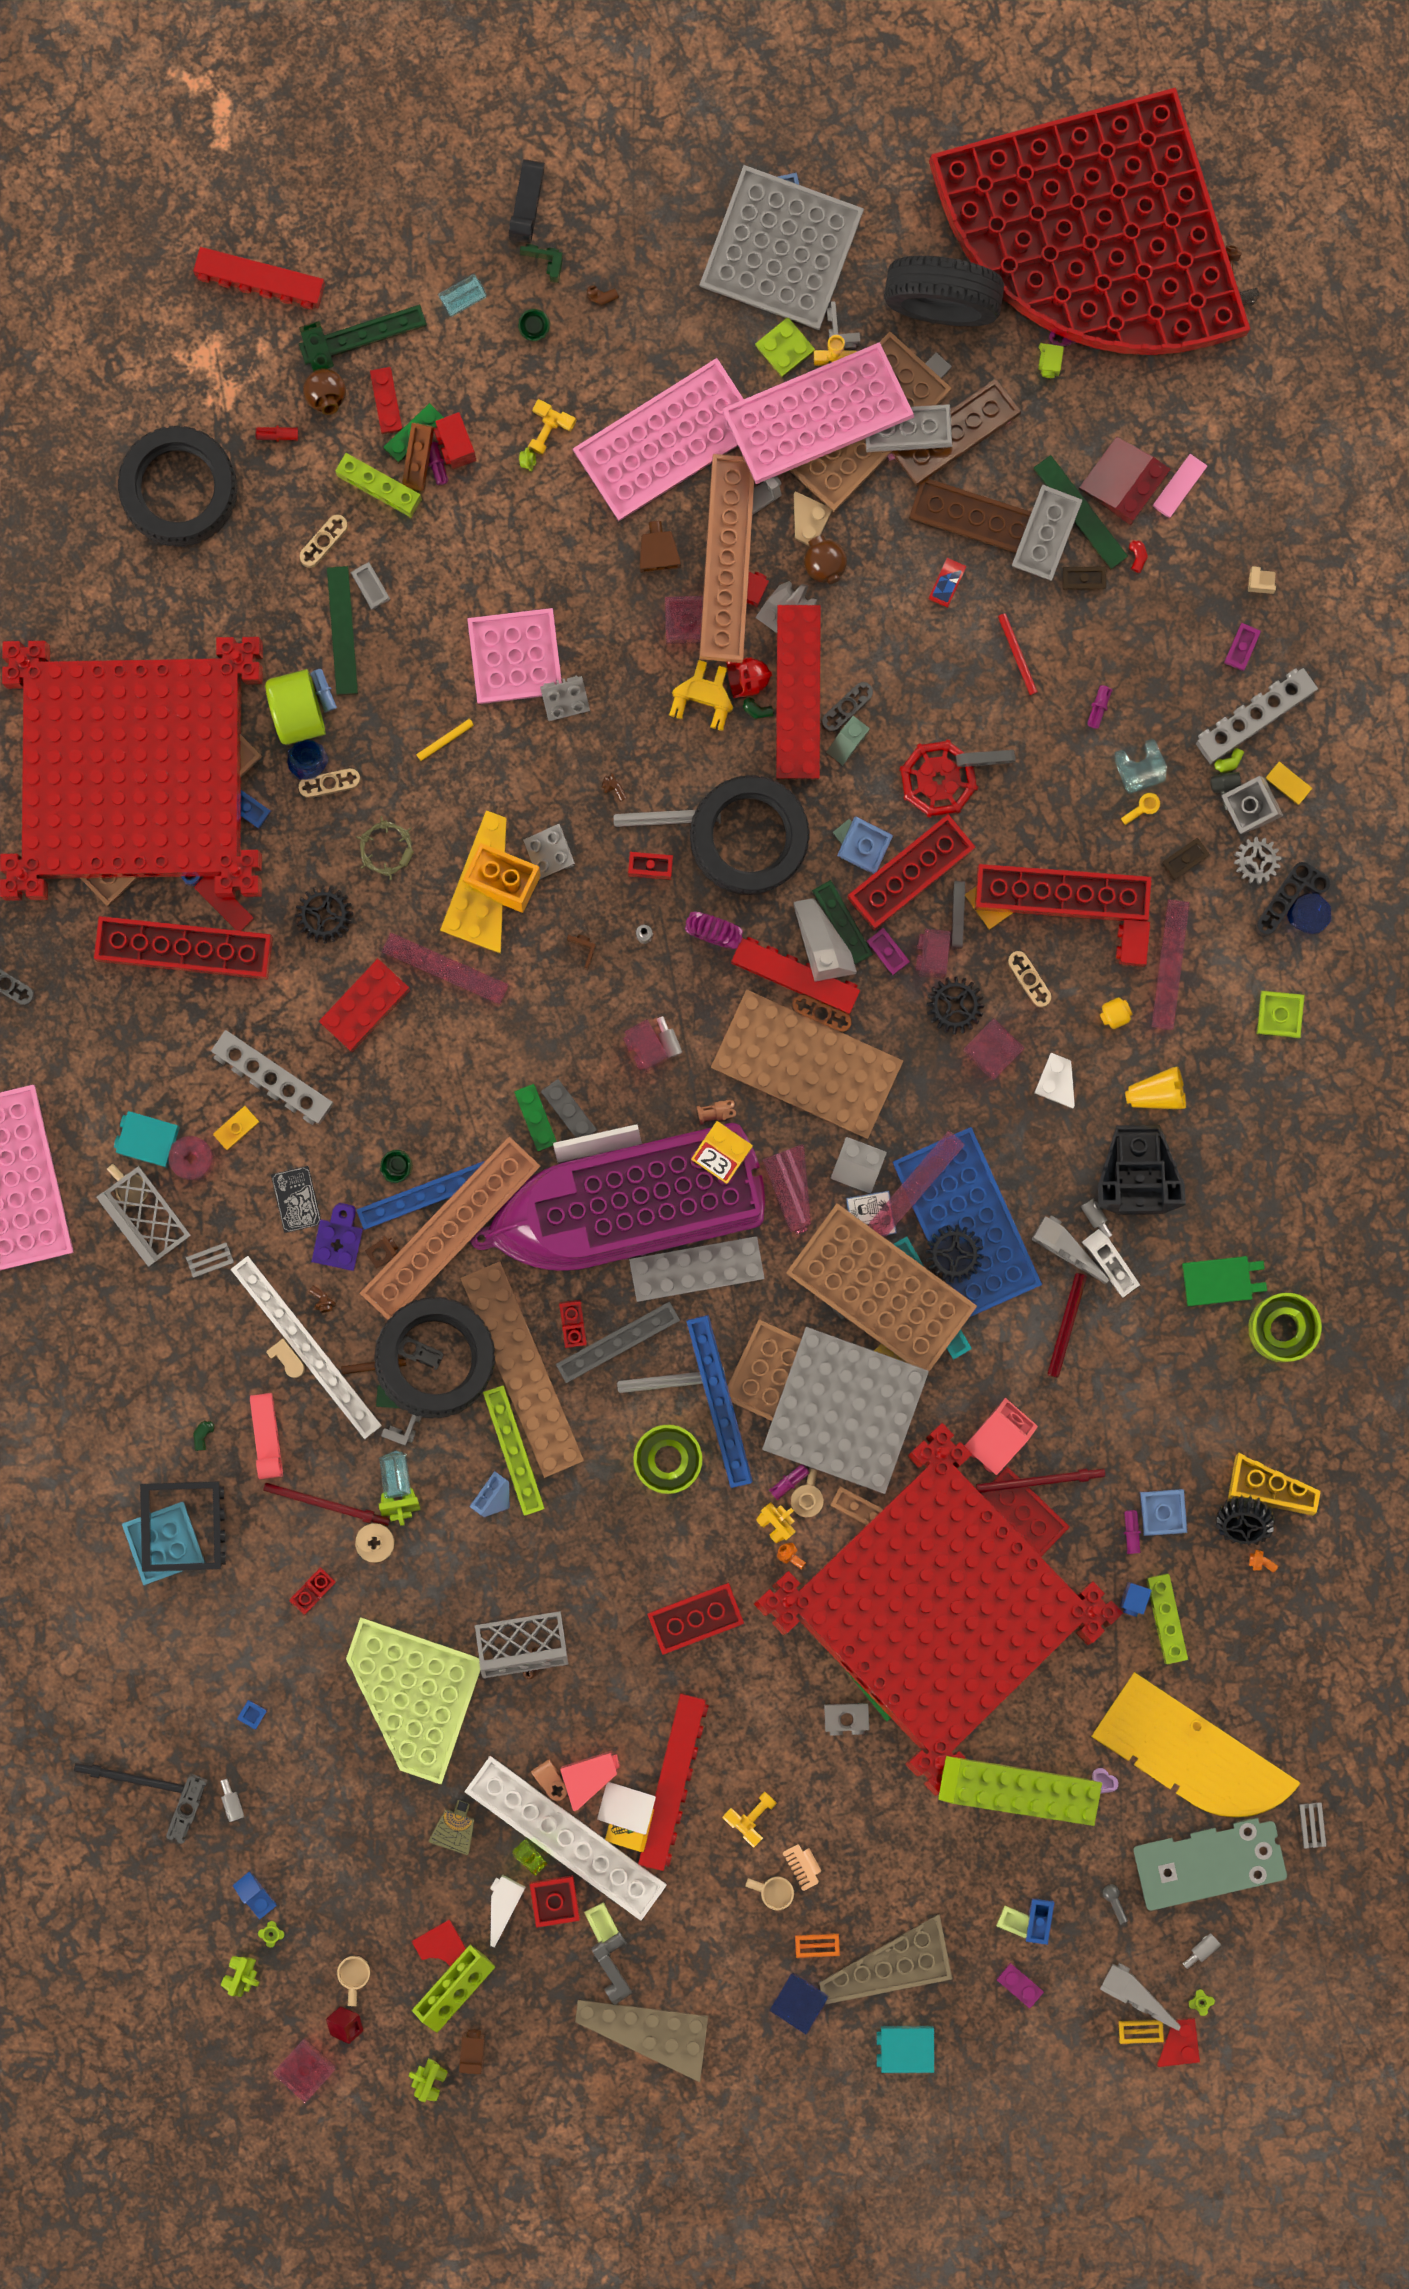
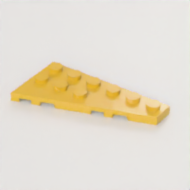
M486 810L440 931L501 954L503 905L463 882V878L480 843L505 853L507 819Z

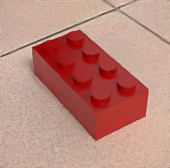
M377 958L319 1022L352 1053L411 990Z
M729 1582L647 1613L662 1655L744 1624Z

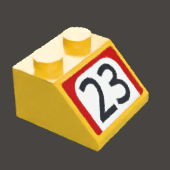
M716 1121L691 1160L728 1184L753 1145Z

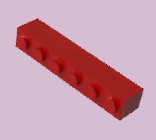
M204 247L199 248L193 270L195 276L198 277L197 279L202 282L209 283L211 280L218 282V285L225 288H230L231 286L238 287L244 293L254 291L264 298L271 299L272 296L280 298V301L283 303H300V306L306 309L319 308L325 288L323 278Z
M747 937V939L742 938L731 964L850 1015L860 993V990L857 989L858 985L847 980L843 983L837 980V978L814 981L809 963H806V965L798 963L799 959L792 955L782 956L778 954L779 950L767 945L764 948L758 945L759 941L751 937Z

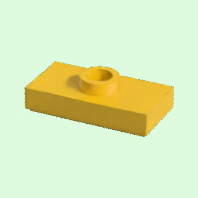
M244 1106L214 1132L213 1135L228 1151L260 1122Z

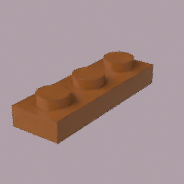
M419 423L411 424L402 484L410 489L420 491L425 489L434 433L433 426Z

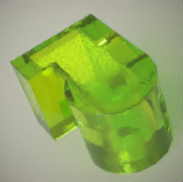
M527 1839L512 1851L514 1857L535 1876L548 1864Z

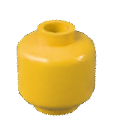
M1119 997L1102 1005L1103 1013L1099 1014L1104 1025L1109 1024L1112 1029L1129 1023L1131 1020L1130 1016L1133 1015L1127 1001H1123Z

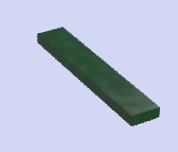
M419 304L324 335L330 355L333 357L425 327L427 323ZM304 342L299 343L305 365L311 364Z
M1051 455L1033 468L1046 486L1082 499L1074 523L1110 570L1128 558V555Z
M348 566L328 567L327 577L336 695L358 694L349 568Z

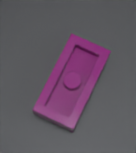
M1241 623L1224 663L1244 671L1261 631Z
M884 928L866 941L892 976L910 963Z
M1011 1963L1008 1964L996 1979L1028 2008H1031L1044 1993L1042 1989Z

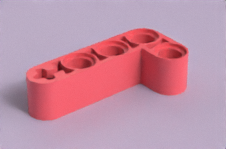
M272 1393L251 1395L250 1404L258 1458L256 1460L258 1478L262 1480L283 1477Z

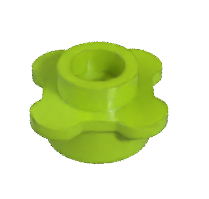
M525 448V451L520 452L519 461L521 468L533 471V466L536 465V455L533 453V450Z
M269 1921L267 1927L259 1930L258 1936L263 1938L267 1947L271 1948L275 1946L276 1941L284 1938V1932L277 1928L276 1922Z
M1199 1989L1196 1991L1193 1999L1189 2001V2007L1199 2011L1201 2016H1205L1208 2014L1209 2007L1214 2005L1215 2000Z

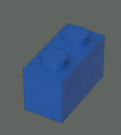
M1127 1582L1119 1607L1124 1608L1123 1613L1135 1617L1138 1616V1613L1144 1615L1151 1589Z

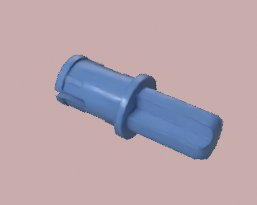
M317 669L312 671L310 675L317 690L315 694L319 696L324 712L336 709L337 706L330 691L332 688L328 686L323 670Z

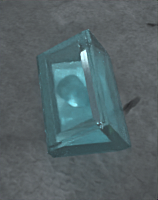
M475 274L437 294L450 317L487 297L482 284Z
M394 1451L379 1457L384 1497L387 1499L411 1494L406 1455L402 1452Z

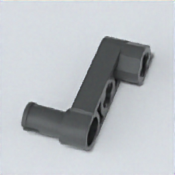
M620 1931L608 1940L600 1941L591 1947L592 1952L612 1982L604 1990L614 2005L633 1994L610 1957V1953L627 1944Z

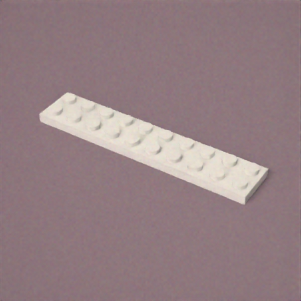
M492 1756L488 1758L465 1790V1793L639 1920L644 1918L667 1886L666 1883L641 1865H638L629 1856Z

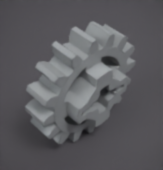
M1255 837L1253 842L1247 839L1245 841L1246 846L1242 844L1239 846L1241 852L1235 853V856L1239 857V859L1235 860L1234 864L1240 866L1236 872L1242 871L1244 874L1241 878L1249 877V883L1256 879L1257 883L1261 884L1263 878L1268 882L1270 880L1269 875L1276 876L1274 869H1280L1281 867L1276 863L1281 860L1280 856H1276L1279 849L1273 850L1274 842L1266 844V838H1263L1261 842H1259L1258 837ZM1252 848V854L1244 857L1245 852ZM1262 848L1266 849L1269 852V855L1265 854L1262 851ZM1256 854L1259 859L1263 860L1259 864V867L1257 865V862H1253V859L1256 857ZM1271 864L1270 869L1266 873H1263V867L1265 865ZM1245 866H1249L1254 874L1248 871Z

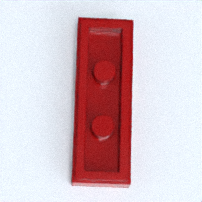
M204 876L194 886V889L236 931H242L254 920V917L234 897H218L215 894V878L213 876Z

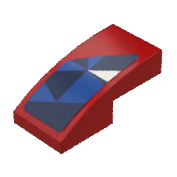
M947 558L928 599L948 608L967 566Z

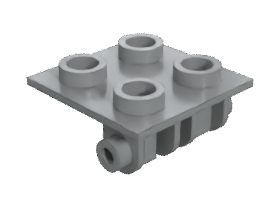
M575 675V677L567 678V682L563 678V683L560 684L556 680V685L554 682L540 686L548 721L590 711L582 676L577 677Z
M560 824L523 840L532 864L540 867V879L564 868H571L575 864Z

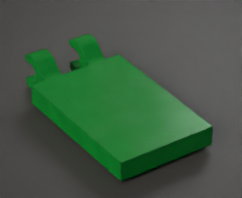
M1244 1256L1182 1263L1187 1307L1251 1300L1252 1293L1267 1291L1266 1282L1251 1284L1249 1271L1264 1270V1261L1248 1262V1257Z

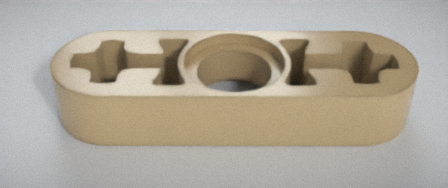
M332 516L302 549L300 560L305 567H315L346 533L348 524L343 516ZM342 521L341 525L343 528L341 530L337 528L333 532L336 537L333 538L326 530L329 529L331 532L334 529L333 522ZM319 537H329V545L326 547L319 546ZM314 544L322 553L319 554L316 551L313 555L315 560L313 562L311 560L306 562L305 554H312L314 551L312 545Z
M349 768L304 778L300 781L298 788L303 797L314 798L354 789L359 786L361 778L355 769ZM349 773L357 777V779L353 780V784L344 781L342 782L343 787H339L338 775H341V779L348 778ZM326 778L335 779V787L326 789L323 785ZM316 780H320L322 791L318 792V787L311 789V793L303 790L306 787V783L314 786L318 785Z
M1021 951L1013 952L1008 959L1010 969L1032 1003L1039 1008L1047 1006L1051 1001L1050 991L1026 954ZM1014 956L1022 957V966L1025 968L1028 965L1030 969L1025 970L1019 975L1018 972L1021 971V968L1018 964L1013 965ZM1028 973L1033 974L1036 982L1033 985H1026L1023 980L1024 975ZM1040 984L1042 987L1038 988L1041 994L1045 993L1047 995L1045 998L1046 1002H1037L1036 998L1038 995L1036 991L1031 993L1029 990L1034 989Z

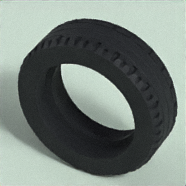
M906 256L898 258L890 264L884 299L892 310L921 321L951 326H982L993 323L1000 316L1004 282L1001 276L993 270L975 263L939 256Z
M169 426L168 428L162 427L155 429L154 432L147 433L141 437V440H137L131 446V450L126 453L123 464L120 466L118 492L126 515L140 533L162 545L186 547L187 545L199 544L202 540H208L214 536L215 532L218 533L224 527L225 522L232 515V509L235 507L238 489L232 463L224 449L215 439L200 430L197 431L195 428ZM171 451H186L200 457L210 468L214 479V492L208 507L197 517L184 522H170L159 518L149 510L142 496L141 484L145 470L154 459Z
M738 776L716 786L700 802L691 822L690 846L699 869L715 885L735 894H761L785 883L800 868L809 846V823L800 801L784 785L763 776ZM741 799H757L769 804L779 813L785 826L786 841L781 855L771 866L760 871L745 872L731 867L720 857L714 845L713 829L717 817L726 806Z
M444 1297L421 1298L401 1307L385 1324L375 1348V1371L385 1394L402 1410H406L408 1413L418 1417L422 1416V1418L449 1417L470 1407L487 1387L495 1365L494 1342L491 1339L492 1336L488 1327L484 1325L485 1322L468 1306L462 1305L459 1301L448 1300ZM436 1321L453 1326L463 1334L471 1350V1367L466 1379L457 1388L446 1393L428 1394L415 1389L405 1380L399 1368L398 1350L402 1339L412 1328L425 1322Z

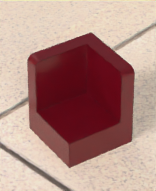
M339 2007L326 2018L330 2035L345 2043L350 2044L364 2031L359 2014L344 2007Z

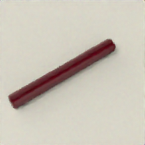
M1076 1273L1048 1369V1375L1058 1378L1060 1375L1087 1276L1082 1273Z

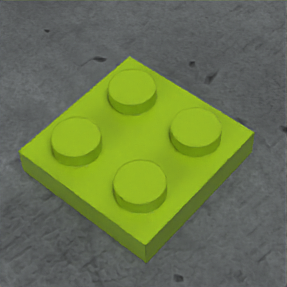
M786 318L755 343L758 350L782 378L814 353L815 350L789 318Z

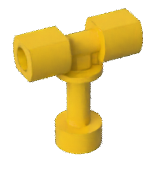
M833 335L828 339V350H814V366H825L829 362H834L857 352V350H844V338L840 335Z
M538 399L532 411L543 417L542 422L545 425L537 440L532 439L528 448L537 454L543 455L547 448L544 443L552 428L557 429L560 426L571 432L576 424V418L565 412L560 414L552 410L551 405Z
M765 1791L759 1797L761 1802L748 1816L745 1814L740 1816L730 1808L722 1817L732 1828L736 1827L753 1848L763 1839L754 1830L756 1825L753 1822L767 1807L772 1809L777 1804Z

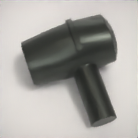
M1240 772L1221 773L1211 776L1210 785L1214 793L1221 792L1222 796L1241 786ZM1222 798L1224 810H1228V808H1227V806H1226V804H1225V802H1224V800H1223V798Z

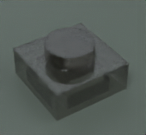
M1258 288L1239 292L1243 307L1254 305L1260 296Z

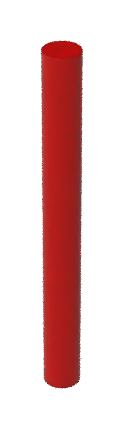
M1006 613L1001 614L998 618L1030 696L1034 695L1038 691Z

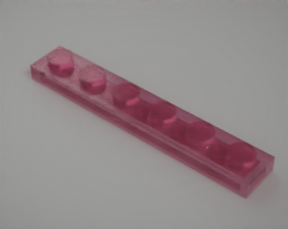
M1170 899L1167 901L1151 1028L1173 1030L1190 902Z
M391 932L382 950V953L499 1005L509 984Z
M948 1131L870 1221L868 1226L886 1238L965 1144L952 1132Z

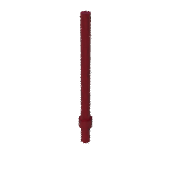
M1086 1468L1078 1469V1472L976 1484V1489L981 1493L1078 1480L1079 1482H1087L1089 1479L1105 1477V1469L1087 1470Z
M269 1483L264 1485L263 1491L363 1519L362 1522L371 1524L373 1522L387 1527L390 1523V1518L374 1514L375 1511L368 1509L363 1511Z

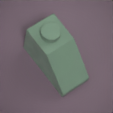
M852 716L826 753L843 766L869 734L870 728L855 716Z

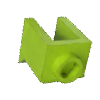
M1040 343L1041 355L1038 369L1041 370L1043 377L1055 378V376L1060 374L1064 346Z

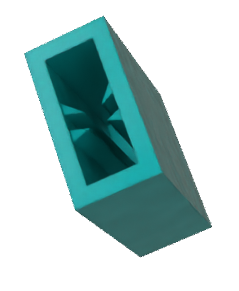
M128 1111L127 1115H123L120 1127L123 1128L121 1135H117L114 1148H116V1153L168 1168L180 1127Z
M881 2026V2032L876 2033L877 2045H881V2054H877V2067H881V2073H934L933 2026Z

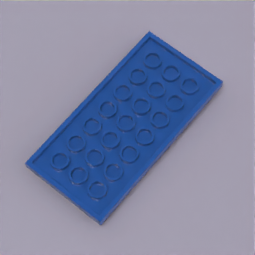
M972 1127L892 1162L927 1242H936L932 1235L936 1234L940 1237L941 1235L938 1231L940 1228L943 1229L944 1233H947V1225L951 1226L952 1231H955V1225H959V1232H962L963 1228L967 1227L966 1235H969L972 1231L975 1232L971 1238L973 1241L980 1238V1242L975 1245L976 1247L983 1246V1250L977 1251V1254L984 1255V1258H977L976 1260L982 1264L981 1267L974 1265L973 1268L977 1270V1274L969 1271L968 1273L971 1277L969 1280L966 1279L965 1275H962V1283L958 1282L957 1277H954V1283H950V1276H947L945 1280L948 1285L977 1305L970 1317L1042 1285ZM953 1236L943 1239L937 1249H949L952 1245ZM959 1237L960 1248L963 1251L972 1252L969 1243ZM956 1243L952 1252L944 1253L949 1254V1257L953 1259V1265L956 1257L966 1256L965 1254H960V1251L956 1249ZM937 1256L940 1265L950 1271L949 1260L946 1257ZM960 1259L956 1272L966 1269L972 1259Z

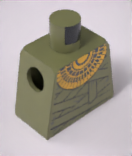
M458 1800L454 1812L446 1809L432 1833L429 1843L468 1855L475 1821L474 1818L466 1816L470 1804Z

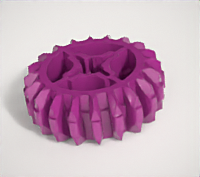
M691 912L689 918L687 917L685 931L696 938L730 949L738 948L739 943H741L743 930L733 923L701 912Z

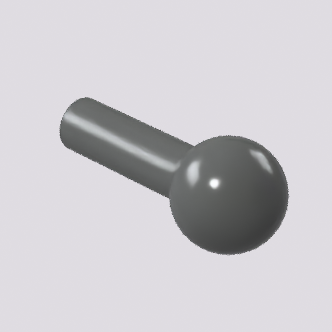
M1114 1884L1106 1885L1102 1892L1104 1899L1111 1902L1120 1925L1127 1923L1128 1919L1118 1899L1120 1896L1119 1888Z

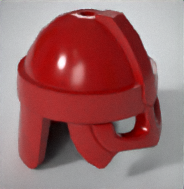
M752 657L744 658L742 663L726 662L733 698L759 694L768 685L772 676V672L769 671L768 666L763 661L753 659Z

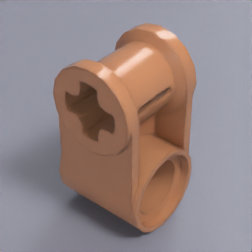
M547 1759L531 1771L537 1782L544 1788L552 1800L560 1801L566 1798L568 1793L565 1783L550 1759ZM555 1785L557 1787H563V1790L561 1791V1797L559 1795H553L552 1792L555 1791Z

